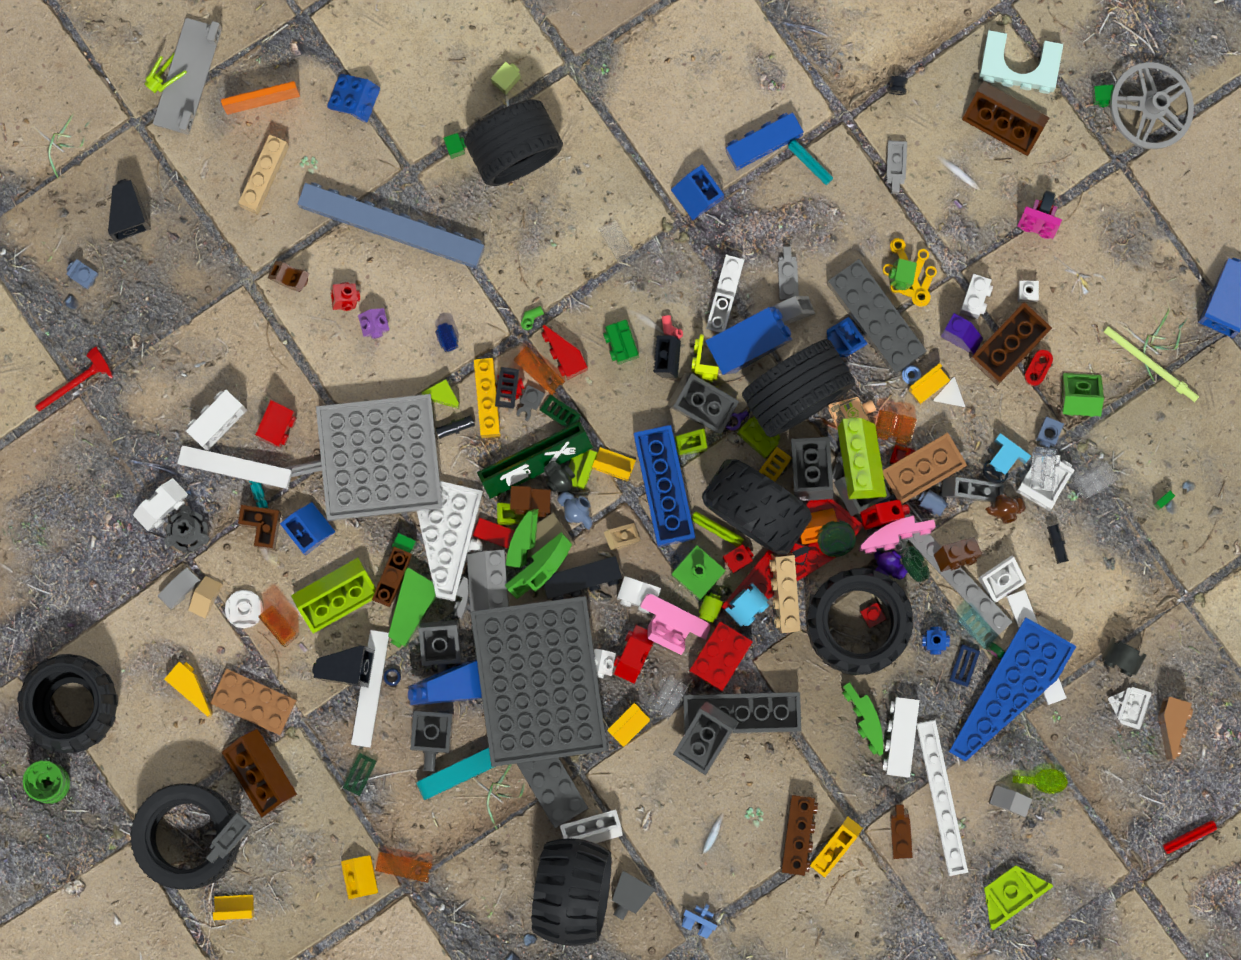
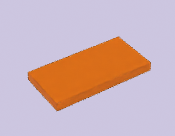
M292 81L223 98L221 103L228 115L300 97V93L296 83Z

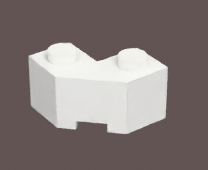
M173 478L156 489V493L149 500H144L133 513V516L147 531L154 527L156 529L161 527L165 522L163 519L169 512L174 509L177 511L185 504L184 500L188 494Z

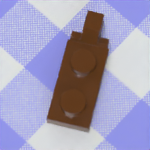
M904 804L895 805L896 815H891L890 820L893 859L913 858L909 814H904Z

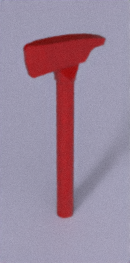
M97 347L91 349L86 355L93 364L83 373L35 405L39 412L93 374L100 372L108 374L111 379L113 378L107 362Z

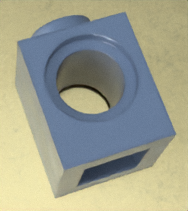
M1046 416L1036 437L1039 445L1046 448L1054 447L1064 423ZM1046 429H1051L1054 433V437L1047 438L1044 434V431Z

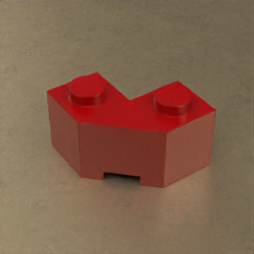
M638 625L635 626L633 632L629 630L625 639L628 643L622 656L618 655L614 662L616 667L614 675L635 684L654 641L648 639V630Z

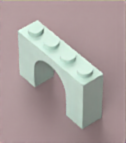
M988 31L979 79H983L987 83L1000 82L1003 86L1007 87L1016 85L1020 86L1023 90L1038 89L1040 93L1044 94L1054 92L1063 44L1044 41L1039 66L1030 73L1019 74L1012 71L1004 60L1007 34Z

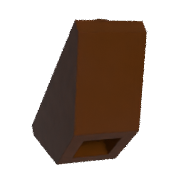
M397 547L393 548L373 595V601L387 607L391 606L403 582L405 571L411 560V553Z

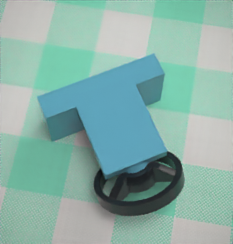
M1000 433L994 442L1002 448L993 460H988L982 468L984 476L995 484H1002L1006 481L1008 471L1017 459L1025 464L1031 457L1030 454ZM987 471H990L992 475L997 476L999 480L993 479L991 476H989Z

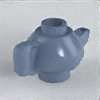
M568 491L562 492L557 501L564 507L565 519L569 523H583L585 528L590 530L592 520L589 516V508L591 507L589 500L583 496L574 498Z

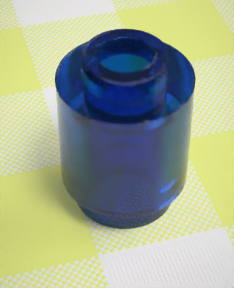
M443 323L437 326L438 329L435 331L441 349H444V352L457 349L459 347V340L453 325Z

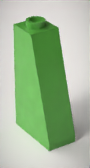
M408 567L405 571L388 637L392 639L390 643L398 648L401 646L407 647L436 599L433 582Z

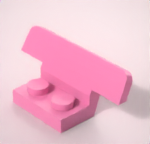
M647 594L640 603L641 608L654 614L648 625V639L680 655L685 650V638L689 632L706 640L710 631V624L652 594Z

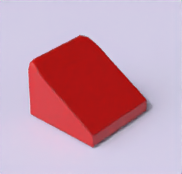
M895 445L889 463L895 464L915 451L911 448Z

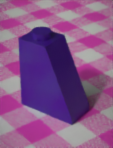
M955 313L941 335L943 339L972 355L976 353L983 340V337L970 321Z

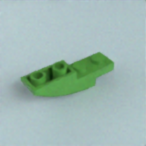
M562 532L531 556L534 562L505 584L507 590L516 599L520 598L531 588L536 592L562 564L572 543Z
M849 682L842 687L844 690L842 694L847 702L851 701L855 706L853 711L856 716L863 718V721L857 724L859 726L857 731L863 739L866 737L870 744L867 746L872 754L875 755L877 753L878 756H881L883 754V734L877 712L868 695L860 698Z

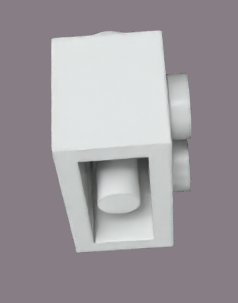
M976 274L972 275L960 314L978 319L980 314L984 315L987 304L984 303L986 296L990 297L993 286L990 285L991 279Z

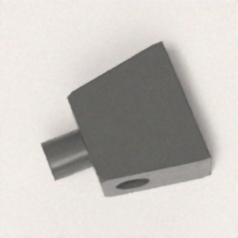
M623 871L612 901L619 904L613 915L624 920L628 911L636 914L655 889Z

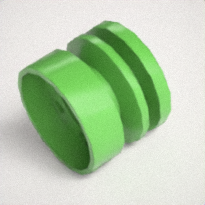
M38 761L30 765L24 773L23 787L29 797L42 803L54 804L61 801L67 795L70 789V778L63 767L50 761ZM46 781H51L52 785H46L45 783Z

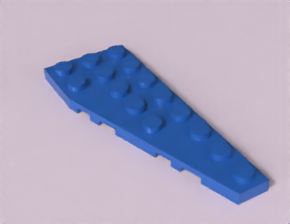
M1025 617L949 752L964 761L973 756L1058 680L1076 646Z

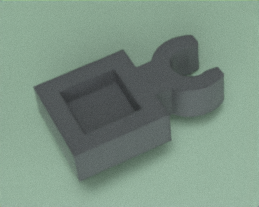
M528 385L520 400V403L524 406L518 409L517 417L522 412H526L527 417L525 420L528 422L531 418V409L538 410L545 393Z

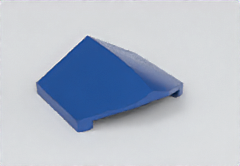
M849 317L827 329V339L831 341L840 357L846 358L867 345L866 340Z

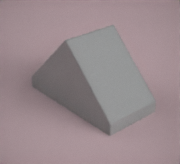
M995 785L989 804L1026 817L1032 799L1018 792Z

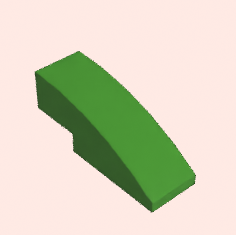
M538 509L528 511L515 530L508 549L506 566L520 568L527 565L528 550L536 545Z

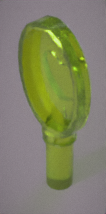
M1055 769L1041 770L1034 777L1012 775V783L1034 784L1036 789L1046 794L1060 793L1068 784L1065 774Z

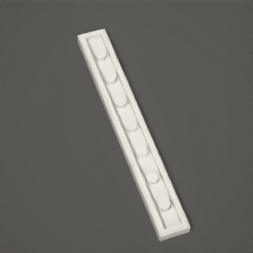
M936 720L917 723V732L948 876L968 873Z

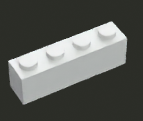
M896 697L895 701H891L890 713H893L892 721L889 720L887 732H891L890 740L886 739L885 751H888V758L883 761V770L886 771L885 775L910 778L919 700Z

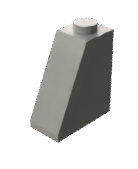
M794 296L772 306L781 312L784 325L815 314L809 296Z

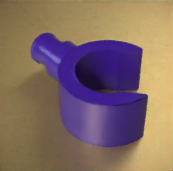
M745 410L739 414L733 413L731 417H735L738 420L737 426H725V428L729 431L737 430L741 425V421L749 416L748 411Z

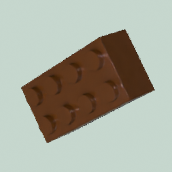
M1024 302L971 357L970 361L998 386L1050 332L1052 327Z

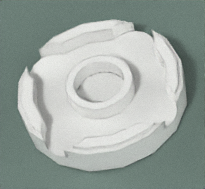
M236 591L226 601V617L231 624L238 628L246 629L253 627L259 623L263 616V603L259 596L252 591Z

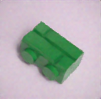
M627 320L605 327L606 332L603 333L606 344L610 343L612 350H609L612 361H616L617 365L639 358Z

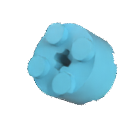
M753 583L748 585L751 589H744L729 603L732 606L731 608L726 607L724 609L740 626H749L756 619L754 615L757 612L762 613L769 606L767 603L769 599Z

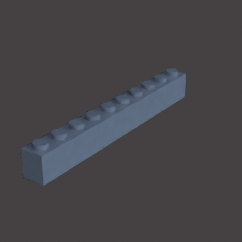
M313 182L311 184H304L297 203L301 209L475 269L479 267L485 250L481 240L476 238L466 239L463 234L446 232L447 229L436 225L435 228L428 226L429 223L424 220H411V217L406 214L392 213L393 210L382 207V209L376 208L375 204L369 201L359 202L356 197L351 195L344 197L339 195V192L329 188L327 191L321 189V185Z

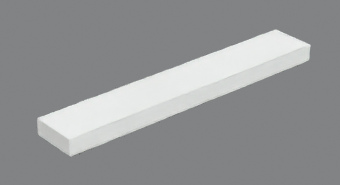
M183 445L177 463L182 466L288 489L292 470Z
M1025 590L1006 597L1018 629L1025 617L1038 624ZM1059 678L1043 692L1047 705L1066 699Z
M370 630L368 647L374 649L375 653L369 688L361 687L351 745L371 748L389 642V633Z

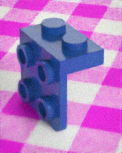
M340 74L327 107L333 111L351 114L360 121L367 123L381 88L368 79Z

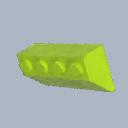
M863 418L842 419L837 429L848 499L886 497L875 424Z
M356 558L295 592L291 597L312 633H315L372 601L376 587L360 559Z

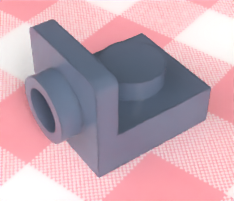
M78 259L69 264L66 274L87 290L99 275Z

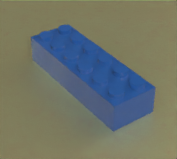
M671 425L633 433L657 548L695 540Z

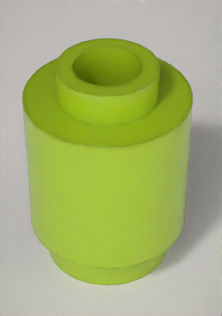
M712 593L709 596L705 595L699 610V618L713 623L714 619H717L723 604L720 601L721 597Z

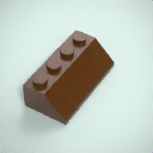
M983 81L962 120L1028 156L1046 126L1049 117Z
M258 729L241 736L221 752L261 818L297 795L293 785L288 780Z

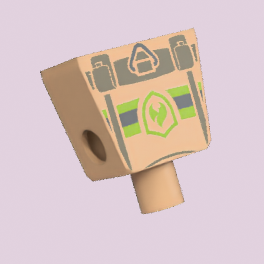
M858 397L832 403L827 407L836 427L839 426L842 419L863 418L869 421L867 414L876 411L872 400L861 404Z

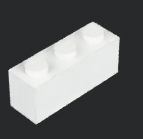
M616 810L560 825L563 839L575 838L598 843L623 836Z

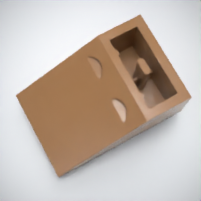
M1170 696L1163 698L1158 715L1165 755L1169 761L1175 760L1176 757L1180 756L1182 751L1181 739L1186 737L1188 727H1185L1187 719L1190 720L1193 713L1192 703Z

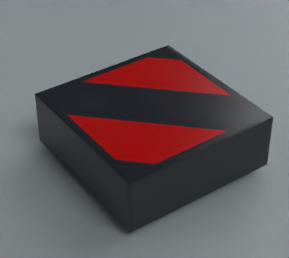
M795 543L790 552L795 555L796 564L804 565L810 547Z

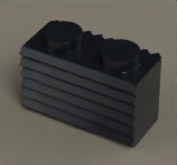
M658 335L656 337L657 343L655 344L657 347L655 348L656 358L654 359L655 366L653 372L661 378H678L681 341L673 335Z

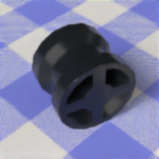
M890 76L888 93L906 95L907 89L905 85L908 83V78Z

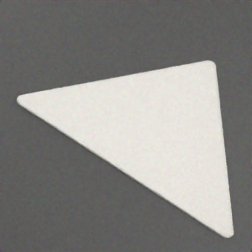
M955 377L934 399L935 402L965 407Z

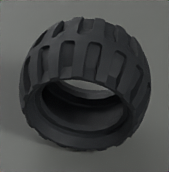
M575 838L557 839L544 844L537 870L532 903L531 928L534 934L547 941L566 946L587 945L599 941L605 920L610 889L612 857L609 850L593 842Z

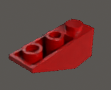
M546 325L542 326L544 330L541 332L545 343H550L552 348L549 351L554 360L558 359L560 366L557 367L562 377L566 376L567 380L588 371L580 350Z

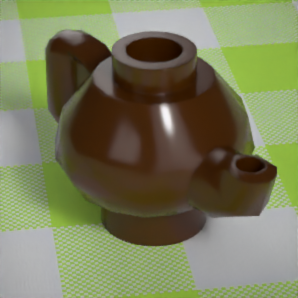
M1002 494L996 497L993 507L989 506L985 510L989 515L1001 519L1003 524H1008L1017 520L1016 514L1024 512L1026 506L1021 497L1013 499L1007 496V494Z

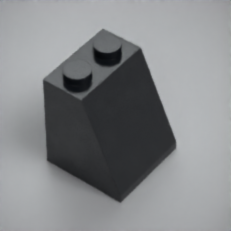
M127 179L118 181L112 187L108 233L115 242L151 230L137 187L131 180Z
M360 645L317 658L312 668L313 678L326 682L369 688L375 650Z

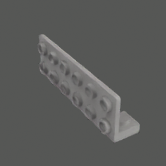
M189 18L185 19L166 82L184 70L187 73L163 90L153 121L155 126L186 135L190 134L221 35L222 27L220 23L212 21L210 25Z

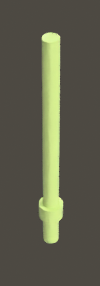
M1109 326L1104 330L1105 334L1173 385L1177 392L1183 393L1193 402L1199 398L1196 393L1188 388L1185 382H1180Z

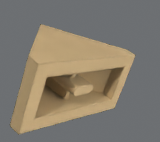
M205 576L194 591L188 611L206 619L223 584Z

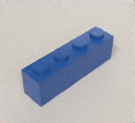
M793 112L789 115L784 113L777 118V121L773 123L771 121L761 126L760 130L756 132L752 130L744 135L745 138L739 141L735 139L727 144L726 153L736 171L803 136L804 132Z

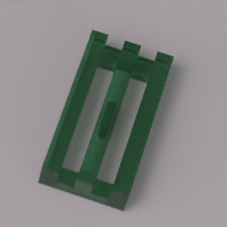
M359 753L343 788L361 796L377 761ZM361 759H365L352 787H349ZM369 761L371 762V765L359 790L357 791L355 790V788Z

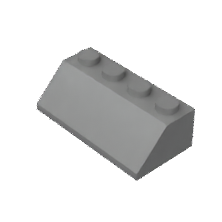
M505 550L467 554L471 612L509 607L508 590L505 587L507 583Z

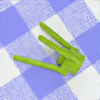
M175 52L156 74L155 72L163 59V56H160L150 74L145 78L146 82L144 84L152 92H162L167 86L187 73L184 70L162 84L164 80L160 76L172 62Z

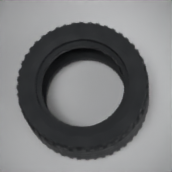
M824 339L802 349L765 372L742 391V397L765 434L769 437H774L805 421L843 396L855 385V379L831 341Z
M179 783L165 786L152 793L150 797L146 798L145 802L143 801L132 821L130 843L136 863L139 864L143 873L147 874V877L151 878L154 882L167 888L179 890L202 888L219 880L234 864L233 862L236 860L237 853L239 852L240 841L223 859L219 856L214 863L206 860L201 865L188 870L176 868L165 861L156 843V831L160 820L169 810L182 804H194L205 810L214 822L217 837L236 814L233 807L222 795L201 785Z

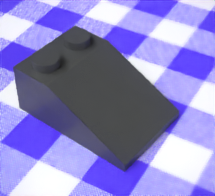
M685 372L667 406L721 435L739 401L694 374Z
M706 701L698 711L673 755L706 775L739 722Z

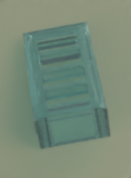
M973 608L957 621L983 649H985L989 642H993L998 637L995 631ZM973 616L975 619L967 625L966 621ZM978 621L980 625L973 631L971 627ZM984 627L986 630L978 636L976 633ZM989 632L991 636L983 642L981 639Z

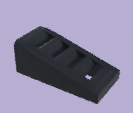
M500 367L495 407L514 409L520 375L519 369ZM504 374L514 375L515 377L514 379L505 378ZM503 382L514 383L513 387L502 385ZM501 391H512V394L501 393ZM500 397L509 398L511 402L500 401Z

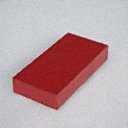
M479 518L473 536L509 549L515 530Z

